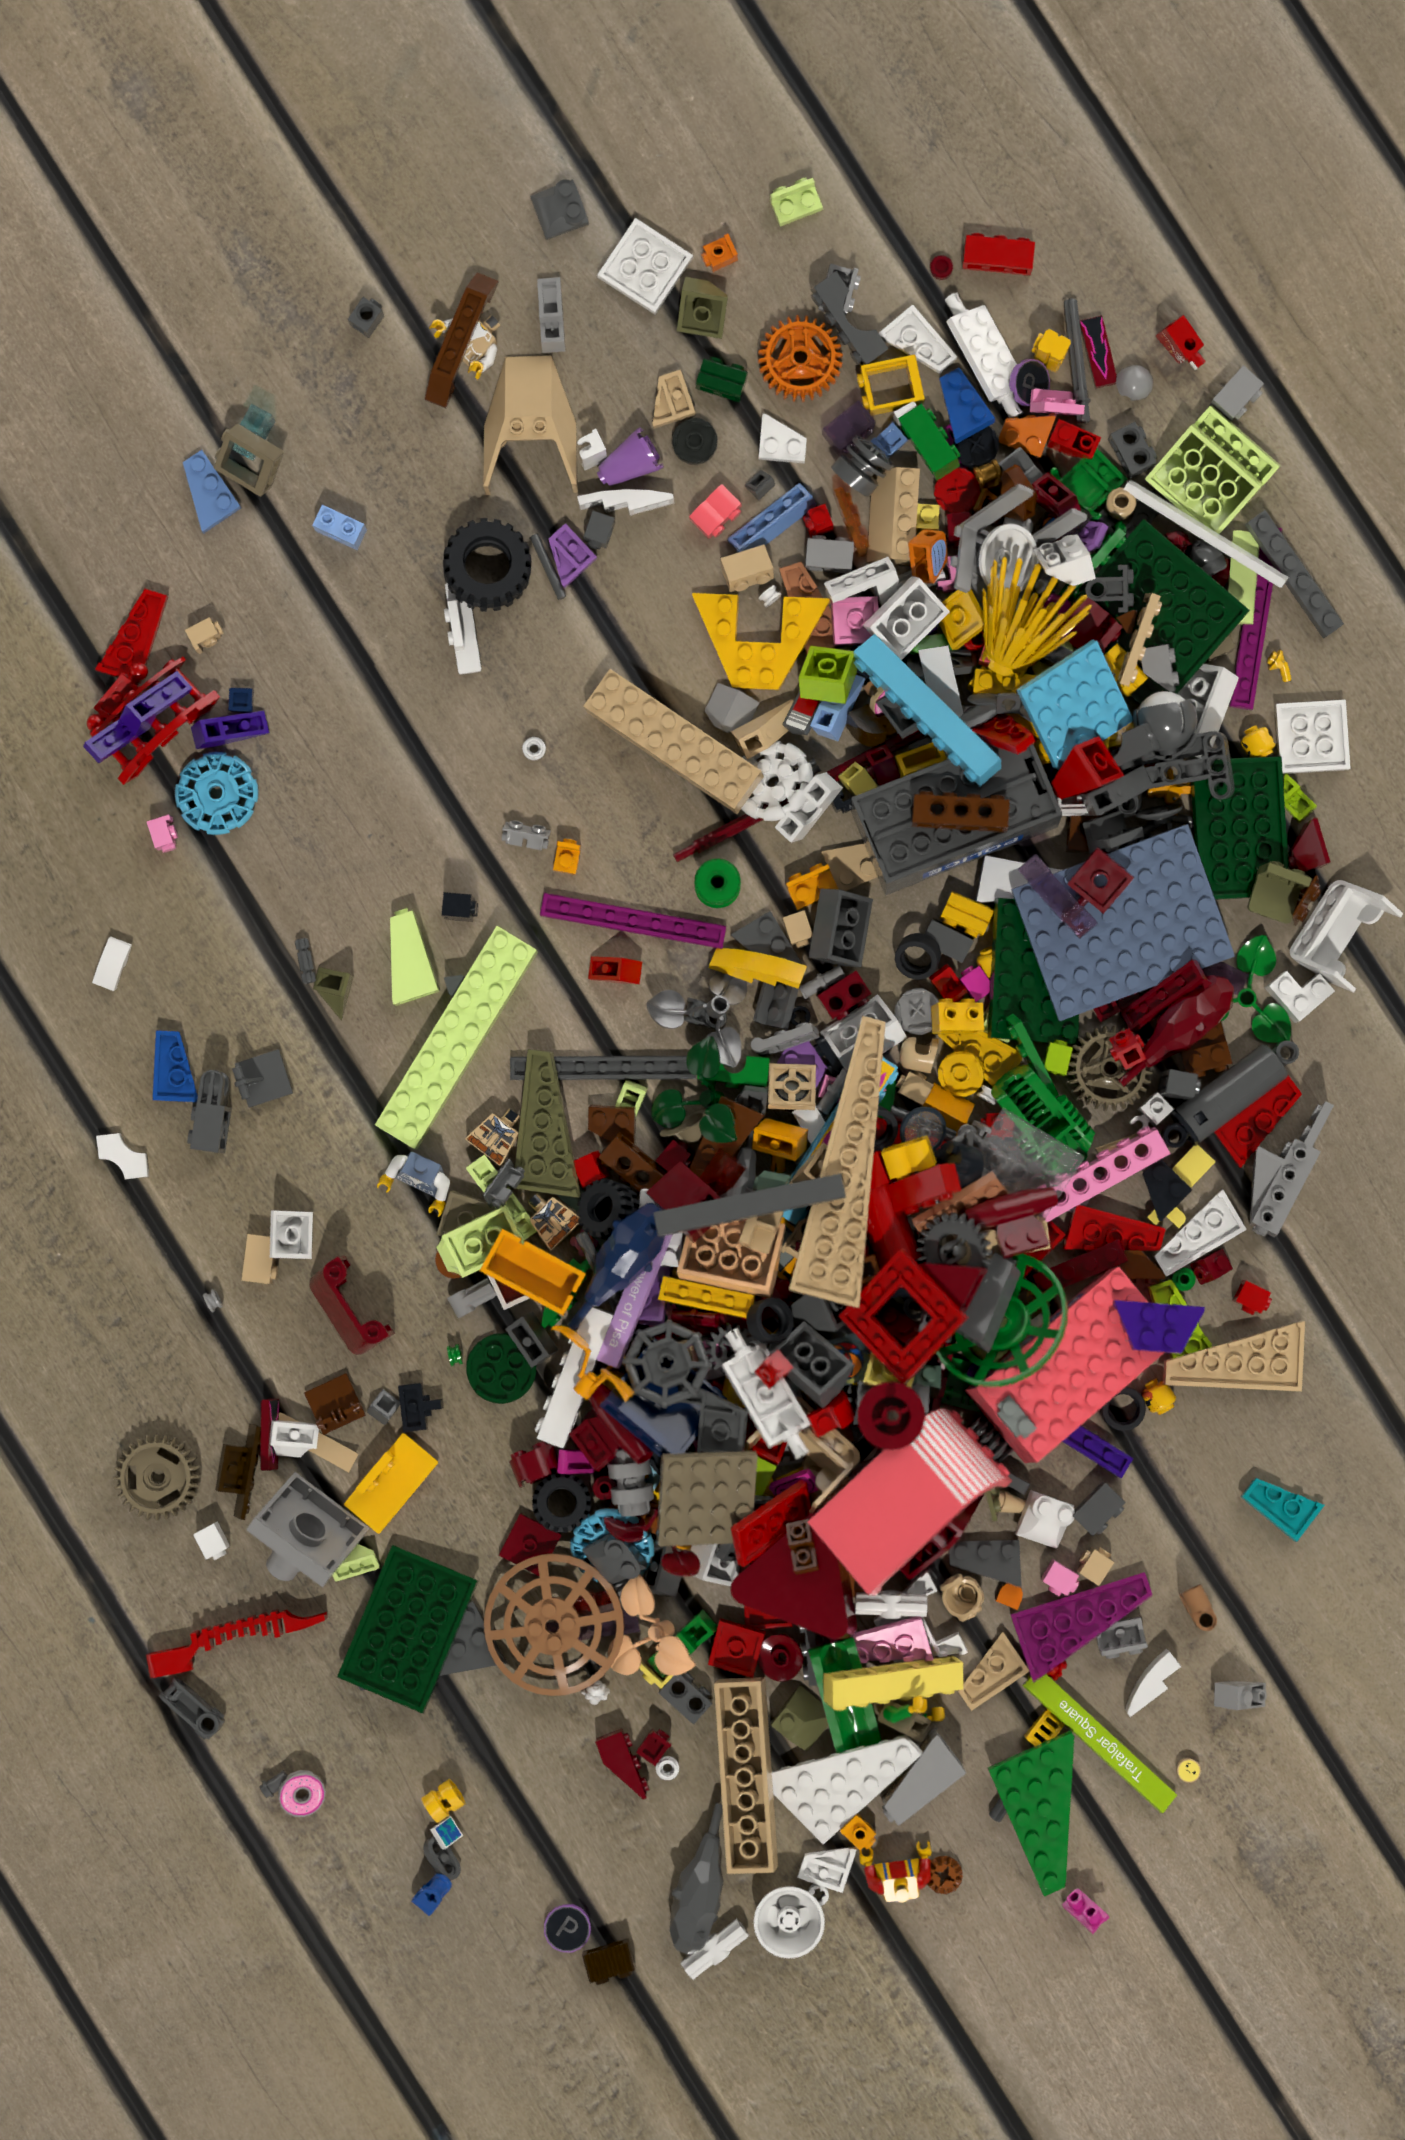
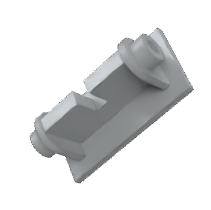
M514 820L506 822L503 826L502 841H506V844L522 847L524 838L527 839L526 848L541 851L548 848L549 840L545 839L549 838L551 831L546 830L544 826L533 825L530 827Z

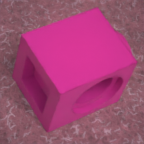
M970 966L961 973L963 977L960 979V982L967 988V994L970 998L975 999V1003L990 993V980L980 966L975 969L973 966Z

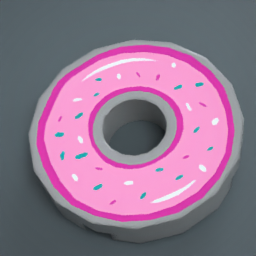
M299 1770L290 1773L283 1783L281 1782L278 1798L281 1807L287 1814L294 1817H306L320 1809L325 1800L326 1791L320 1777L309 1770ZM300 1789L308 1791L307 1795L303 1798L295 1796L296 1792Z

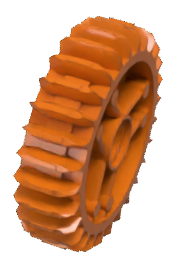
M799 315L796 316L795 322H792L790 317H787L786 325L780 320L778 322L779 329L774 326L771 327L773 335L765 334L767 341H761V347L764 349H759L758 355L763 357L758 359V364L765 365L759 369L760 374L767 373L763 376V381L771 380L768 388L772 389L776 386L775 394L778 395L783 391L784 399L791 394L793 402H795L797 396H800L801 401L804 402L805 395H809V398L813 400L815 392L821 397L822 388L828 392L830 390L828 382L835 385L836 379L833 376H840V371L836 368H841L842 362L837 360L842 359L843 354L837 352L841 349V344H834L838 340L837 335L830 337L832 328L824 331L825 322L817 326V318H814L812 323H809L808 316H805L804 322L800 321ZM814 336L818 337L829 353L823 356L811 338ZM781 338L787 340L778 359L772 358L771 355L777 342ZM796 352H804L807 355V360L803 363L796 362L794 360ZM813 379L814 382L805 386L790 384V380Z

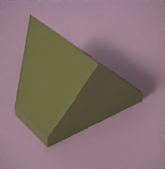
M319 967L313 990L320 994L342 1021L354 976L345 972Z

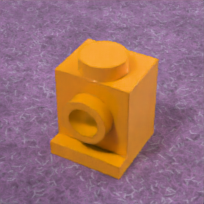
M859 1813L840 1829V1832L860 1851L863 1848L869 1849L876 1841L874 1837L877 1834L876 1830ZM862 1830L864 1836L862 1838L856 1837L857 1831Z

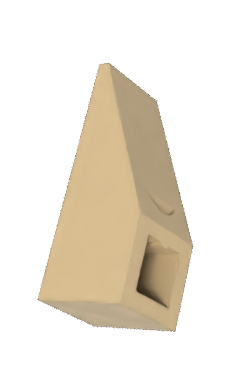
M792 699L731 731L740 752L747 759L768 749L788 732L783 726V721L794 702Z

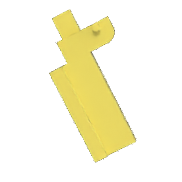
M1197 1145L1193 1146L1172 1170L1192 1188L1216 1161ZM1177 1207L1166 1216L1178 1228L1186 1220L1184 1213ZM1154 1209L1147 1218L1154 1225H1157L1159 1220Z

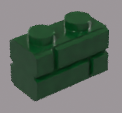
M710 357L709 360L704 358L697 377L696 389L740 403L748 378V372L744 371L745 368L738 364H732L731 366L722 364L723 361L715 357Z

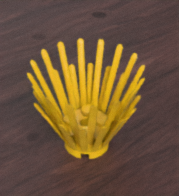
M1004 556L1001 562L999 579L996 577L997 561L995 559L993 567L991 566L987 599L986 591L984 588L982 589L985 649L981 659L983 663L986 657L990 660L988 668L1008 678H1012L1016 672L1019 673V679L1024 676L1028 668L1077 633L1072 632L1060 640L1081 619L1090 613L1087 611L1092 605H1087L1049 639L1087 599V595H1082L1066 613L1058 615L1042 633L1075 590L1076 585H1069L1056 604L1051 602L1046 608H1042L1058 581L1057 578L1052 577L1034 607L1038 594L1033 593L1031 595V592L1041 569V565L1036 564L1014 616L1020 594V587L1017 586L1023 561L1021 558L1017 559L1010 589L1005 588L1004 590L1007 558Z

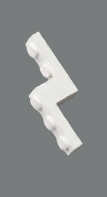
M886 557L827 581L824 585L833 603L873 587L878 600L883 605L912 576V572L908 571L897 576L896 569L889 557ZM941 571L934 584L925 583V585L930 587L936 585L939 581H945L944 571Z

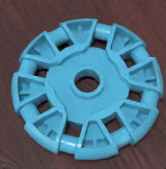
M208 752L197 760L195 758L191 760L179 775L181 778L175 786V801L177 807H180L183 813L181 815L183 819L194 829L207 831V834L211 835L230 833L231 829L242 827L254 813L252 809L255 802L257 803L258 784L251 775L252 770L240 758L227 756L225 752ZM223 764L230 766L228 772L221 771ZM208 765L210 770L202 773L200 768ZM242 777L245 783L239 786L236 779ZM189 780L196 781L194 789L187 788ZM220 787L222 789V796L219 799L211 798L210 791L212 788ZM240 797L246 799L244 807L238 805ZM194 800L197 807L191 809L188 803ZM231 813L233 819L225 822L223 816ZM205 814L212 816L210 823L203 820Z
M605 1508L596 1510L595 1514L591 1516L588 1515L586 1520L582 1518L580 1520L581 1525L579 1527L575 1526L573 1530L574 1537L570 1540L572 1556L592 1564L589 1560L587 1561V1556L582 1549L610 1533L604 1524V1517L614 1516L613 1519L624 1521L625 1524H627V1520L633 1524L638 1523V1517L621 1516L618 1509ZM599 1522L601 1528L596 1529L594 1524ZM643 1531L644 1535L641 1540L633 1542L648 1563L647 1567L640 1571L641 1576L644 1575V1572L651 1565L649 1562L651 1557L654 1556L655 1550L653 1537L647 1531ZM583 1538L590 1540L589 1543H585ZM579 1568V1570L584 1574L585 1570Z

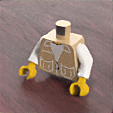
M492 315L483 323L478 322L462 360L469 367L468 373L470 371H473V373L477 372L476 379H479L482 372L494 364L497 353V341L492 333L500 324ZM453 318L445 321L437 319L432 322L429 329H437L434 334L435 338H439L442 333H445L443 335L445 339Z

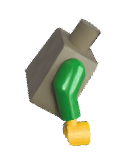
M922 1696L913 1697V1706L909 1704L901 1706L891 1700L887 1704L875 1702L873 1705L874 1714L879 1716L878 1721L922 1742L932 1721L939 1722L945 1718V1709L943 1707L931 1708L932 1716L918 1714L924 1713L927 1710V1699H923Z

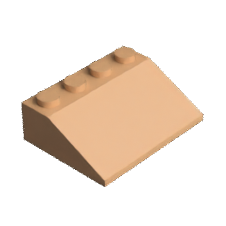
M747 1219L712 1226L694 1243L686 1236L677 1269L678 1277L684 1281L770 1298L772 1297L777 1278L786 1225L779 1224L769 1254L744 1247L740 1244L739 1240Z

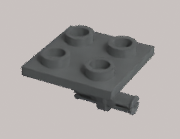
M279 1049L235 1063V1068H232L236 1082H234L235 1087H238L242 1100L246 1099L249 1108L293 1094Z

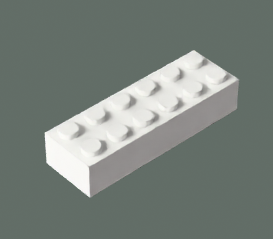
M595 1306L592 1307L580 1323L578 1330H575L589 1344L591 1349L585 1370L586 1374L589 1371L594 1373L598 1363V1360H596L614 1316V1313ZM570 1339L568 1341L569 1344H572L570 1351L564 1352L560 1362L563 1370L561 1374H556L552 1384V1388H555L554 1394L547 1397L543 1410L547 1411L545 1418L539 1419L535 1432L539 1433L537 1439L561 1448L567 1446L570 1438L569 1434L573 1430L584 1398L575 1392L573 1388L580 1380V1377L577 1375L581 1371L585 1351Z

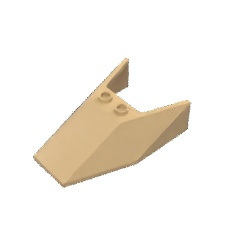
M552 356L505 357L484 425L483 487L486 495H491L490 481L501 448L506 445L507 441L553 440L556 442L572 484L573 493H578L576 421Z

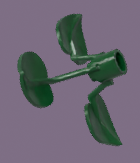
M708 1036L693 1045L686 1058L689 1072L693 1075H699L700 1081L708 1090L701 1093L699 1100L682 1101V1095L679 1090L667 1089L656 1097L652 1105L651 1116L662 1127L672 1129L680 1126L686 1116L684 1105H702L708 1109L705 1110L706 1115L699 1122L701 1134L707 1140L716 1143L734 1142L737 1140L734 1115L727 1105L719 1104V1100L724 1094L720 1091H715V1086H712L704 1078H714L720 1068L718 1045L713 1036Z

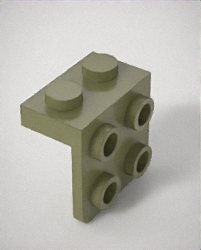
M1270 861V863L1259 866L1247 909L1258 915L1288 924L1292 920L1300 890L1309 887L1312 878L1305 876V872L1301 870H1288L1283 868L1284 865L1282 863Z

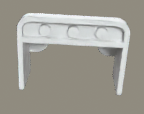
M1337 880L1329 886L1290 948V956L1313 973H1320L1329 983L1354 992L1356 988L1343 978L1346 968L1338 958L1361 922L1373 924L1380 919L1384 911L1398 917H1402L1403 913L1385 896L1346 881Z

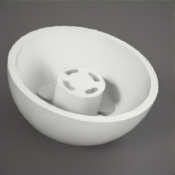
M793 1886L780 1887L769 1892L760 1901L754 1916V1929L759 1942L767 1951L782 1958H797L809 1953L819 1943L824 1931V1914L818 1901L806 1890Z

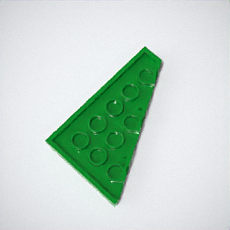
M1071 1730L987 1767L1044 1897L1066 1887L1074 1735Z

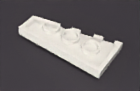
M1221 1189L1153 1257L1161 1271L1165 1274V1277L1247 1229L1226 1193Z

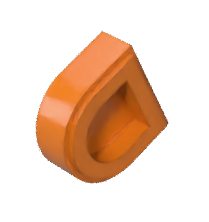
M1005 1583L1000 1587L995 1601L1018 1610L1023 1598L1022 1589Z

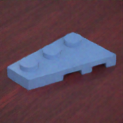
M202 450L183 462L201 531L204 534L241 509V507Z

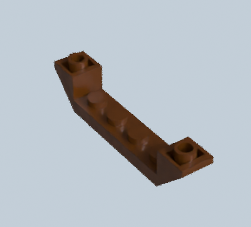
M476 273L466 286L431 370L425 401L445 409L447 408L455 389L453 384L484 307L487 302H491L499 281Z

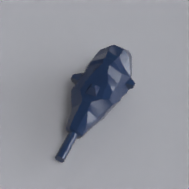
M647 1203L624 1219L612 1222L615 1229L596 1255L594 1274L584 1295L585 1302L568 1324V1327L575 1331L593 1306H600L616 1292L627 1288L644 1271H652L653 1268L650 1263L661 1251L665 1236L658 1237L653 1212L662 1211V1209L654 1203Z

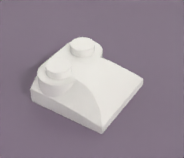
M271 1211L270 1258L312 1259L313 1212Z
M1030 1490L1015 1535L1057 1549L1066 1527L1074 1520L1072 1516L1075 1513L1074 1505Z

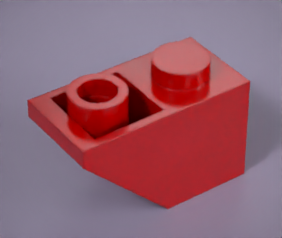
M1059 419L1047 447L1068 456L1092 459L1101 437Z

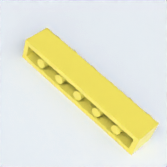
M951 1655L933 1658L934 1661H925L923 1659L823 1674L824 1702L834 1710H845L847 1706L866 1707L868 1703L874 1702L887 1704L890 1700L895 1699L907 1701L915 1696L932 1697L935 1693L953 1694L956 1690H963V1662Z

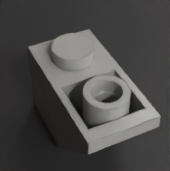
M1169 644L1146 648L1144 657L1141 660L1143 673L1169 692L1176 691L1175 686L1179 685L1178 672H1173L1172 663L1176 662L1174 648L1170 649Z
M1242 1681L1216 1682L1214 1707L1233 1710L1265 1707L1267 1697L1266 1683Z

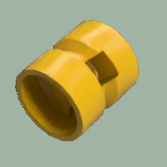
M451 1779L440 1784L438 1791L432 1790L421 1798L426 1810L437 1823L447 1818L450 1810L455 1812L466 1804L463 1795Z

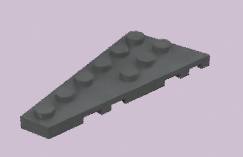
M471 1601L440 1676L496 1666L486 1643L484 1619L474 1601ZM493 1640L494 1648L503 1664H507L499 1646Z

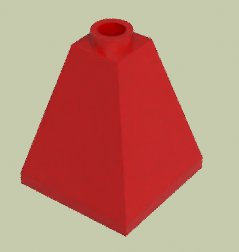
M1098 736L1072 748L1051 784L1055 796L1064 799L1101 787L1125 775Z

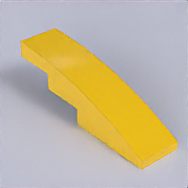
M716 948L708 968L749 983L756 979L776 986L778 981L799 989L807 966L758 952Z

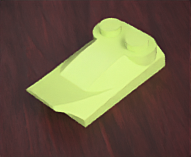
M506 1205L495 1208L491 1212L442 1235L441 1241L436 1248L448 1272L457 1273L463 1278L480 1270L502 1229L522 1238Z

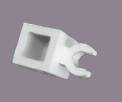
M1156 1092L1138 1108L1142 1115L1133 1117L1129 1123L1132 1125L1139 1120L1142 1122L1141 1129L1147 1127L1149 1122L1155 1126L1174 1109Z

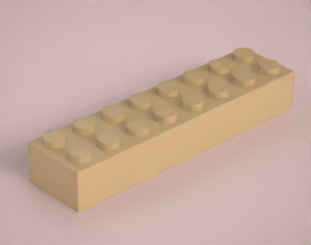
M609 669L583 706L588 714L736 814L739 813L764 777L762 771L611 669Z
M765 1677L718 1679L714 1683L727 1874L774 1873L778 1868L766 1680Z

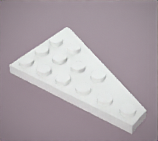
M907 1735L895 1737L893 1740H883L878 1744L846 1750L844 1753H834L829 1757L797 1763L795 1766L782 1767L780 1770L772 1771L773 1794L824 1844L922 1755V1750Z

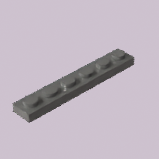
M1266 510L1244 524L1273 567L1289 577L1285 583L1322 638L1324 639L1344 625Z

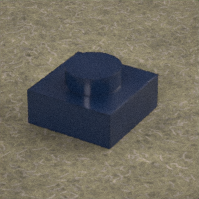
M229 688L228 711L240 713L253 712L254 690L252 688Z

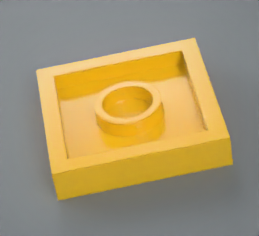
M971 588L967 593L957 590L942 602L950 612L939 622V625L951 649L957 650L984 629L983 611Z

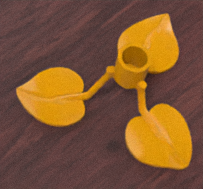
M556 1325L552 1327L551 1330L561 1332L585 1351L582 1368L577 1375L580 1377V1380L573 1388L575 1392L588 1400L597 1387L609 1379L619 1390L624 1401H627L634 1395L635 1392L628 1384L609 1372L613 1368L611 1365L606 1369H602V1373L598 1376L591 1371L586 1374L585 1370L591 1354L589 1344L578 1333L566 1326Z

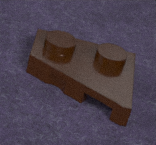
M590 1105L588 1107V1130L610 1142L621 1132L635 1144L636 1108Z

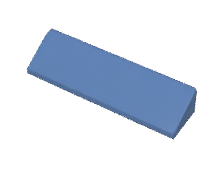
M798 483L727 540L737 553L761 545L766 546L807 514L808 510L814 508L816 502L813 496Z

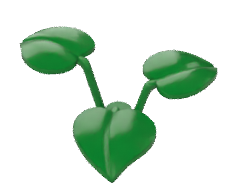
M1260 935L1246 942L1238 952L1237 966L1239 970L1250 973L1247 988H1243L1238 992L1237 998L1233 999V1003L1238 1002L1243 1007L1252 1006L1259 1013L1252 1020V1031L1258 1039L1270 1043L1290 1041L1291 1022L1286 1010L1275 1003L1268 1004L1262 1010L1255 1003L1257 997L1251 989L1254 974L1266 976L1273 971L1276 965L1274 949L1269 943L1267 936ZM1229 1012L1223 1017L1221 1021L1225 1020L1228 1017Z

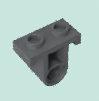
M1118 565V570H1123V577H1097L1088 581L1085 591L1091 600L1123 601V607L1118 608V612H1130V607H1134V594L1129 593V584L1134 582L1133 569H1129V565ZM1097 582L1104 586V592L1100 596H1096L1092 592V586Z

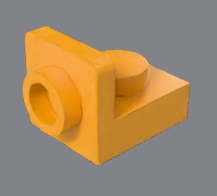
M563 838V842L557 841L553 871L576 875L581 846L576 845V840Z

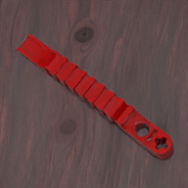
M275 1609L270 1614L263 1612L259 1617L251 1615L247 1620L244 1617L239 1618L235 1623L232 1620L227 1621L223 1626L220 1623L214 1625L213 1628L211 1626L204 1627L201 1630V1635L199 1630L190 1633L191 1645L146 1654L150 1678L193 1670L192 1659L200 1647H205V1651H210L211 1648H214L213 1638H215L216 1645H220L225 1641L224 1633H226L227 1641L233 1640V1637H236L235 1630L238 1631V1637L240 1638L248 1634L246 1627H249L250 1636H254L256 1633H259L258 1624H260L262 1636H267L268 1633H271L269 1621H272L274 1637L278 1638L283 1634L281 1618L284 1621L285 1632L290 1633L326 1620L328 1618L327 1612L309 1617H300L292 1614L287 1609L282 1611Z

